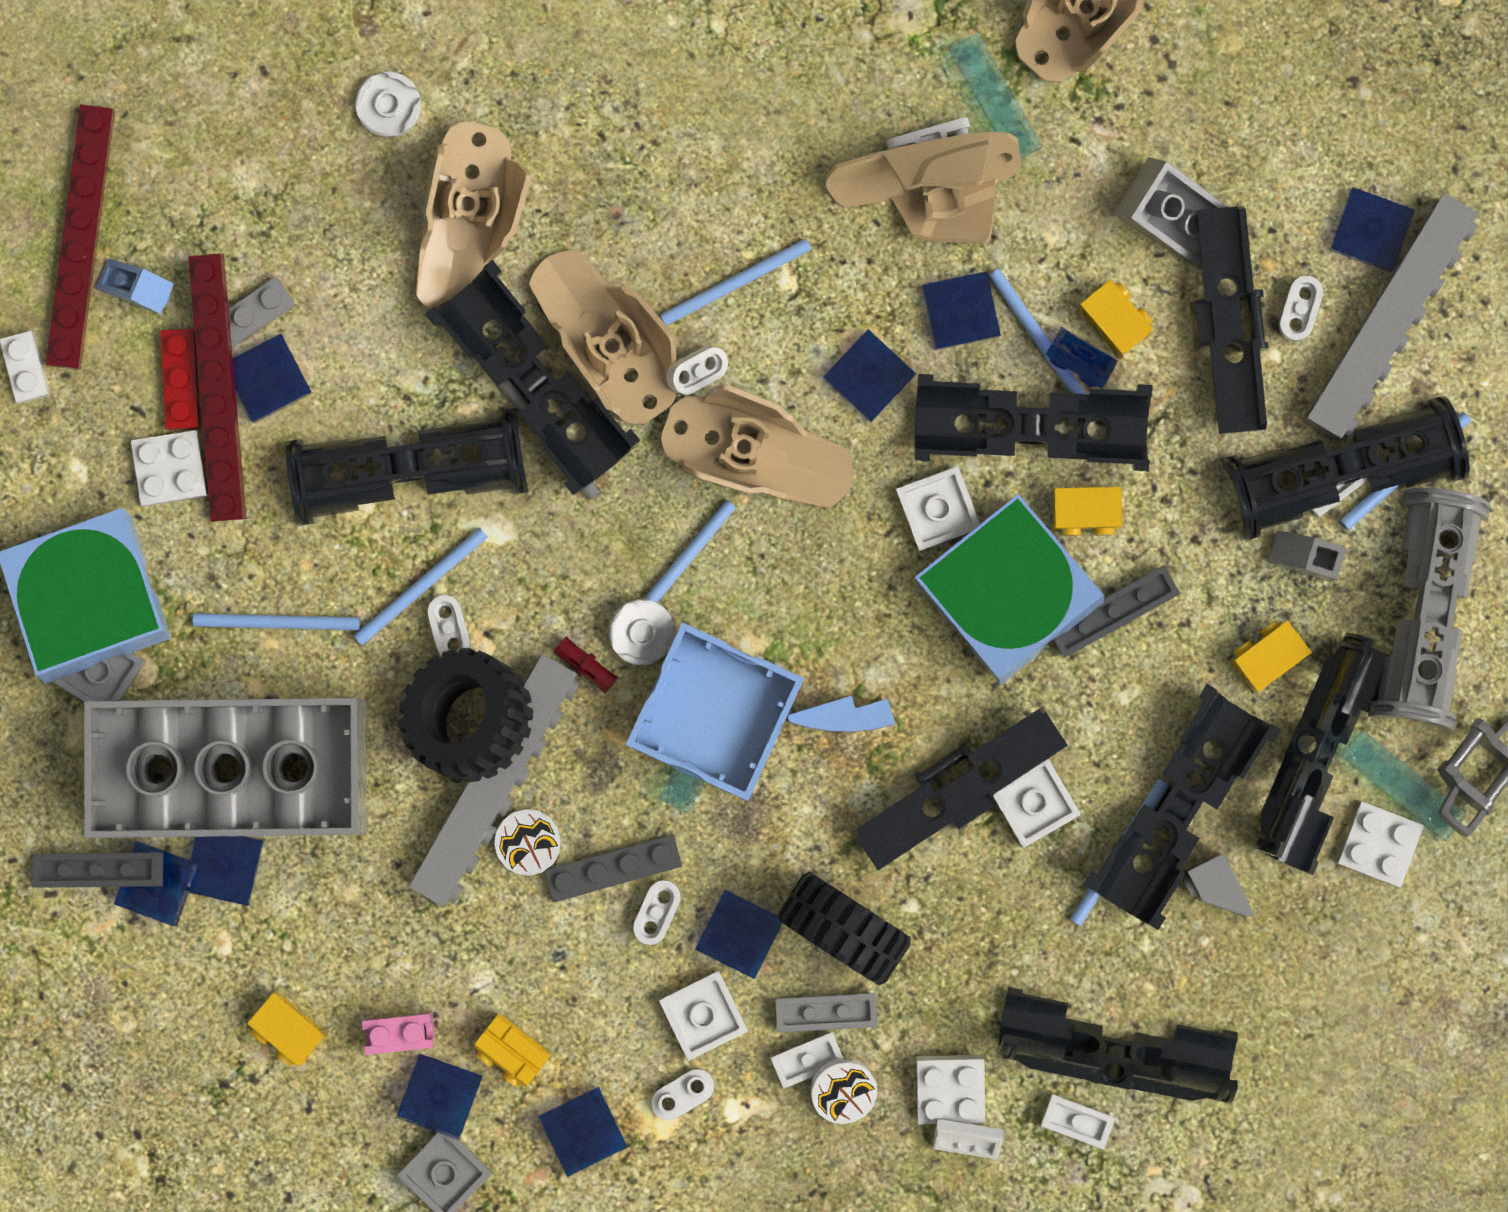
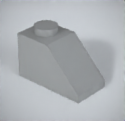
M1219 853L1184 871L1187 878L1183 880V883L1191 898L1197 896L1201 902L1242 916L1249 917L1254 914L1224 853Z

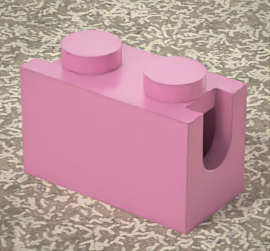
M433 1012L372 1018L362 1021V1028L366 1033L365 1055L427 1049L436 1046ZM424 1023H425V1026H426V1040H425Z

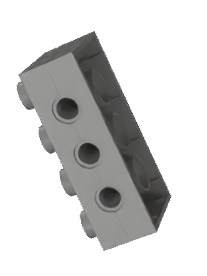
M359 698L84 701V838L367 834L365 700ZM298 753L307 761L308 770L303 779L298 782H292L285 775L284 764L291 755ZM231 754L238 760L240 771L236 779L225 783L218 775L217 766L224 756ZM163 755L171 762L172 773L168 780L159 784L152 778L150 767L154 759Z

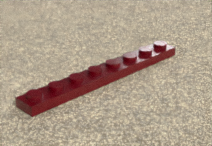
M80 104L45 364L49 367L81 370L115 116L113 108Z
M224 254L188 256L211 522L247 519Z

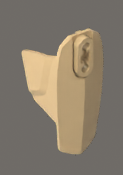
M1027 0L1022 13L1024 23L1015 40L1017 57L1043 82L1061 83L1078 71H1085L1092 66L1138 16L1144 0ZM1063 31L1068 35V40L1061 41L1057 38L1056 34ZM1045 53L1047 55L1046 64H1037L1034 58Z
M464 121L450 127L442 143L437 144L426 191L416 283V298L429 310L450 300L469 285L487 263L494 260L506 249L508 242L516 234L532 175L523 165L511 160L510 142L498 128ZM474 134H478L482 138V144L478 147L472 143V136ZM470 165H473L476 172L475 177L469 179L465 174V169Z
M982 132L956 135L897 147L836 164L828 172L825 178V185L834 200L843 208L891 201L914 238L930 242L984 244L990 241L993 227L995 185L1000 181L1013 177L1021 167L1018 138L1006 132Z
M580 250L563 251L546 257L532 274L529 286L560 339L568 358L593 395L598 398L607 410H611L628 425H645L673 405L677 394L669 388L666 379L669 367L676 362V342L670 329L639 293L630 290L626 285L610 286ZM627 373H634L637 379L634 382H627L624 376ZM645 397L652 399L656 403L653 409L644 407Z
M721 384L710 389L704 397L685 396L670 408L662 432L661 443L665 455L680 464L682 471L689 475L748 494L762 493L826 508H831L845 496L853 483V465L849 449L804 430L794 416L788 414L776 403L733 386ZM679 422L684 423L687 431L684 434H677L674 431L675 424ZM715 433L718 437L717 443L713 445L708 444L705 440V435Z

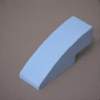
M852 696L787 715L789 723L829 732L869 731L895 725L888 699L855 708Z

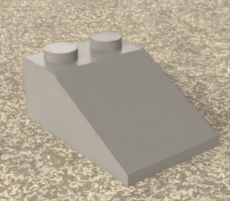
M1148 157L1115 209L1114 214L1137 231L1201 269L1197 210L1224 208L1227 206L1168 162Z

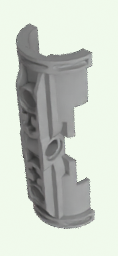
M1411 488L1405 490L1403 505L1409 506L1402 552H1408L1403 587L1419 589L1414 621L1407 619L1397 620L1392 656L1384 658L1378 700L1370 702L1368 717L1378 719L1406 718L1431 723L1442 728V731L1454 733L1457 716L1451 713L1462 631L1452 628L1457 597L1467 599L1480 524L1481 520L1488 521L1490 503L1480 497L1453 490ZM1450 531L1455 534L1457 538L1455 548L1446 549L1440 544L1439 536L1441 532ZM1454 555V559L1449 558L1446 561L1445 567L1446 571L1451 572V576H1447L1444 581L1440 580V574L1435 573V569L1441 567L1444 556ZM1432 629L1435 630V636L1440 637V641L1434 643L1432 653H1439V657L1431 654H1420L1421 651L1426 652L1429 650L1430 641L1424 638V634H1428ZM1423 661L1431 662L1436 668V675L1431 680H1426L1419 675L1418 666Z

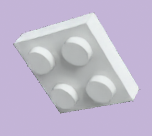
M193 430L131 440L142 507L208 497L199 431Z
M958 466L896 489L918 552L969 534L980 525Z
M1049 759L993 795L1022 848L1081 815Z
M1360 801L1336 864L1401 888L1424 825Z
M720 971L712 973L659 1000L688 1061L748 1032Z
M984 1055L916 1056L918 1125L937 1124V1119L960 1123H985Z

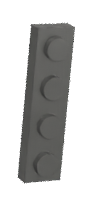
M1165 565L1105 597L1104 603L1068 632L1054 638L1053 641L1064 659L1180 595V592Z
M673 834L545 870L553 902H558L683 866Z
M163 853L33 854L32 888L163 887Z

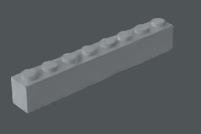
M1446 193L1438 198L1305 416L1304 423L1335 442L1342 439L1343 436L1350 437L1359 422L1354 419L1360 408L1366 410L1376 394L1371 391L1377 380L1383 382L1393 366L1389 363V360L1394 352L1400 354L1410 338L1406 335V332L1411 324L1417 326L1427 311L1423 304L1428 296L1434 298L1444 283L1440 276L1445 268L1451 270L1461 255L1457 248L1462 240L1468 242L1478 227L1474 220L1479 213Z
M541 655L523 687L530 692L532 700L527 706L533 709V720L528 721L527 725L531 728L529 738L524 737L521 743L524 749L519 756L516 754L512 756L511 761L513 763L504 770L499 767L496 776L489 779L481 776V780L478 782H468L409 888L442 907H446L448 902L455 904L464 886L459 884L465 873L470 875L473 873L480 860V857L476 855L482 843L488 846L497 831V828L492 826L499 814L504 817L514 801V799L509 797L515 785L520 788L522 787L531 771L526 768L531 757L533 756L538 759L547 741L542 738L547 729L550 727L554 730L564 713L559 710L565 698L571 701L579 688L580 683L575 681L578 677L577 673L549 657Z

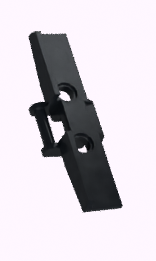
M1243 205L1197 210L1204 299L1191 302L1190 311L1191 314H1196L1198 337L1193 339L1194 349L1199 350L1209 347L1218 433L1228 434L1266 430L1267 417L1260 351L1268 350L1269 343L1265 342L1261 306V298L1264 297L1263 289H1254L1246 208ZM1230 279L1235 283L1236 292L1233 296L1225 297L1219 293L1218 284L1221 280ZM1248 299L1252 340L1244 342L1240 300ZM1226 347H1234L1239 353H1243L1242 359L1236 363L1228 361L1224 355Z
M1043 706L975 751L971 752L962 740L957 744L958 748L923 771L916 770L913 772V775L920 784V787L853 830L854 836L877 871L951 822L961 832L968 827L967 824L987 810L991 812L999 807L993 797L995 793L1067 747V743ZM966 758L972 768L934 792L929 782ZM985 760L992 761L997 767V774L991 780L982 779L978 773L979 765ZM934 797L940 801L941 811L937 816L929 817L923 812L922 804L926 798Z

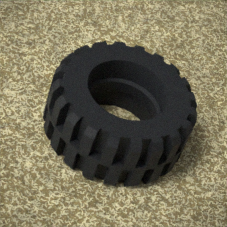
M461 648L459 652L454 649L447 650L442 653V658L433 656L427 660L428 666L424 669L419 667L413 674L415 677L411 685L407 683L404 693L407 694L405 701H400L399 712L403 713V718L399 719V728L401 732L406 734L402 739L406 748L412 750V756L418 762L424 764L425 767L460 782L463 780L478 782L481 780V776L489 779L498 774L497 769L499 767L504 770L513 763L511 761L514 754L519 756L524 749L521 743L524 737L529 738L531 728L527 725L528 721L533 720V709L528 707L527 704L531 703L532 699L530 692L523 688L525 685L523 679L503 662L480 650L476 652L471 648ZM474 688H482L486 698V711L481 725L469 738L461 742L451 743L446 731V720L452 704L464 692Z
M810 871L801 876L778 912V920L879 986L888 981L911 944L910 936Z

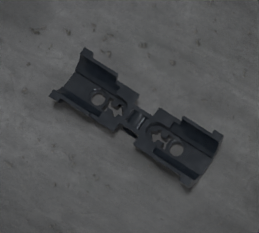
M491 260L469 285L450 300L430 309L425 315L434 326L442 324L469 358H475L497 387L509 378L514 382L530 402L519 412L520 415L542 440L539 444L569 479L564 485L572 495H576L622 460L638 445L640 439L632 429L625 433L598 398L595 397L592 400L570 372L566 373L558 381L554 379L536 357L548 345L524 317L526 310L499 279L502 271ZM490 321H496L502 326L500 337L494 340L486 338L483 334L485 324ZM508 335L512 337V340L507 341L511 349L514 351L520 349L522 351L519 355L521 361L518 364L514 361L509 363L505 361L508 355L502 346L499 351L493 348L503 343ZM551 399L555 402L559 400L564 402L561 409L566 416L571 411L575 414V417L566 420L561 428L556 425V423L562 421L557 413H547V410L550 408L548 401ZM579 423L585 427L586 435L582 441L573 442L568 439L566 433L571 424Z
M919 374L915 409L914 460L930 461V455L977 457V454L1015 456V444L1048 445V458L1086 459L1087 462L1132 464L1133 471L1149 472L1150 460L1148 459L1147 426L1153 385L1138 384L1136 391L1090 389L1089 395L1050 393L1049 409L1017 407V391L980 390V383L934 381L933 374ZM968 415L973 419L974 428L971 432L961 433L956 429L955 420L958 416ZM978 415L985 416L983 423H992L995 417H1001V423L1006 424L1007 428L1002 429L1000 434L997 435L994 434V428L984 427V435L977 434L980 427ZM1061 420H1066L1069 427H1078V420H1083L1084 423L1081 428L1083 439H1077L1078 432L1072 431L1068 432L1066 437L1063 438L1059 431H1055L1054 427L1060 425ZM1099 421L1105 425L1106 434L1102 439L1095 440L1089 436L1087 428L1091 422Z
M1445 396L1428 400L1430 407L1387 418L1386 422L1354 430L1356 443L1329 450L1328 452L1325 451L1323 442L1319 440L1288 450L1278 449L1240 460L1237 455L1221 459L1223 469L1228 473L1233 482L1239 501L1243 523L1242 532L1245 541L1259 538L1263 529L1303 518V512L1340 502L1336 486L1360 479H1368L1371 492L1373 493L1404 483L1406 488H1410L1449 476L1452 477L1453 482L1468 478L1470 465L1467 445L1458 416L1449 399ZM1415 435L1421 438L1423 450L1417 454L1410 453L1405 447L1407 437ZM1393 440H1398V450L1403 458H1398V452L1387 456L1386 462H1383L1379 457L1375 458L1374 453L1378 450V445H1381L1383 450H1388L1396 446ZM1315 463L1318 464L1319 468L1325 467L1327 472L1322 476V480L1319 481L1317 476H1311L1304 480L1307 485L1302 486V475L1297 469L1298 467H1302V474L1310 472L1314 468ZM1282 472L1291 473L1295 478L1294 488L1291 490L1281 489L1277 484L1278 474Z
M517 408L503 409L501 417L460 422L456 426L419 431L420 443L387 447L386 436L353 441L344 439L303 445V439L287 441L286 464L292 504L299 526L314 524V517L359 511V505L395 500L393 484L425 479L428 495L466 489L467 495L511 488L514 495L529 493L519 438ZM475 444L479 447L480 456L475 462L469 463L462 459L461 451L465 445ZM450 446H456L455 456L459 462L458 465L452 466V458L442 460L440 467H436L434 462L428 461V458L434 455L435 449H439L441 454L445 455L452 453L449 448ZM368 459H373L374 463L380 464V469L375 470V476L370 477L367 471L357 472L359 479L353 480L354 469L350 463L351 461L357 460V467L368 465ZM336 463L344 464L348 470L347 477L341 482H334L329 477V469Z
M1349 632L1345 633L1339 650L1322 667L1260 813L1261 833L1254 847L1255 850L1310 875H1314L1319 863L1317 857L1334 819L1333 816L1319 811L1333 779V775L1327 772L1339 743L1347 745L1361 710L1369 713L1370 702L1378 700L1384 658L1391 656L1372 648L1373 640ZM1316 742L1315 749L1309 753L1310 746Z
M1206 684L1199 695L1203 703L1180 739L1182 743L1162 774L1163 777L1172 783L1159 805L1154 810L1143 804L1126 834L1120 836L1098 874L1091 871L1084 882V885L1156 930H1159L1166 919L1161 914L1162 910L1185 875L1180 870L1200 839L1186 829L1202 803L1205 802L1218 810L1237 777L1244 779L1266 741L1274 743L1281 732V729L1275 725L1252 716L1231 703L1209 684ZM1210 740L1218 742L1222 748V753L1216 760L1206 758L1203 753L1204 745ZM1197 757L1204 764L1213 766L1211 772L1207 768H1204L1200 775V778L1203 780L1202 785L1195 784L1193 787L1188 785L1190 779L1187 777V773H1195L1201 765L1194 762ZM1164 826L1167 828L1165 834L1169 838L1167 842L1160 841L1155 849L1161 851L1159 857H1157L1153 851L1142 848V845L1146 841L1151 846L1155 840L1152 830L1154 828L1161 829ZM1142 853L1147 854L1152 860V867L1146 873L1137 872L1133 865L1135 857Z
M1008 987L998 1036L997 1057L1017 1060L1029 1069L1190 1101L1208 1098L1215 1101L1232 1103L1236 1095L1238 1081L1230 1079L1238 1041V1032L1223 1029L1222 1033L1177 1025L1173 1040L1135 1032L1134 1042L1102 1036V1025L1066 1019L1068 1003L1026 995L1023 994L1022 989Z

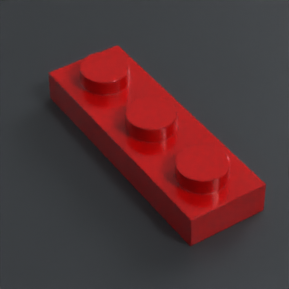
M194 329L161 330L165 429L167 431L201 429Z

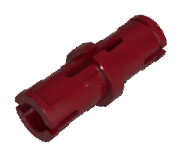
M567 636L553 652L573 667L579 677L583 675L605 694L619 678L595 660L596 656L593 653H586Z

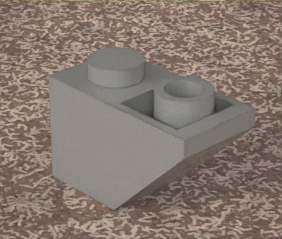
M1277 530L1268 563L1332 582L1338 579L1347 547L1315 537Z

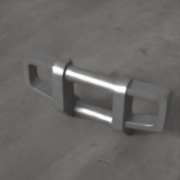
M1476 718L1470 726V733L1450 759L1443 761L1437 769L1446 785L1450 788L1438 810V817L1462 837L1471 835L1482 819L1490 814L1494 808L1493 803L1508 785V746L1499 739L1508 730V720L1494 732L1488 723L1480 718ZM1478 743L1505 765L1484 794L1469 784L1459 771L1460 766ZM1456 795L1478 811L1467 827L1449 812V808Z

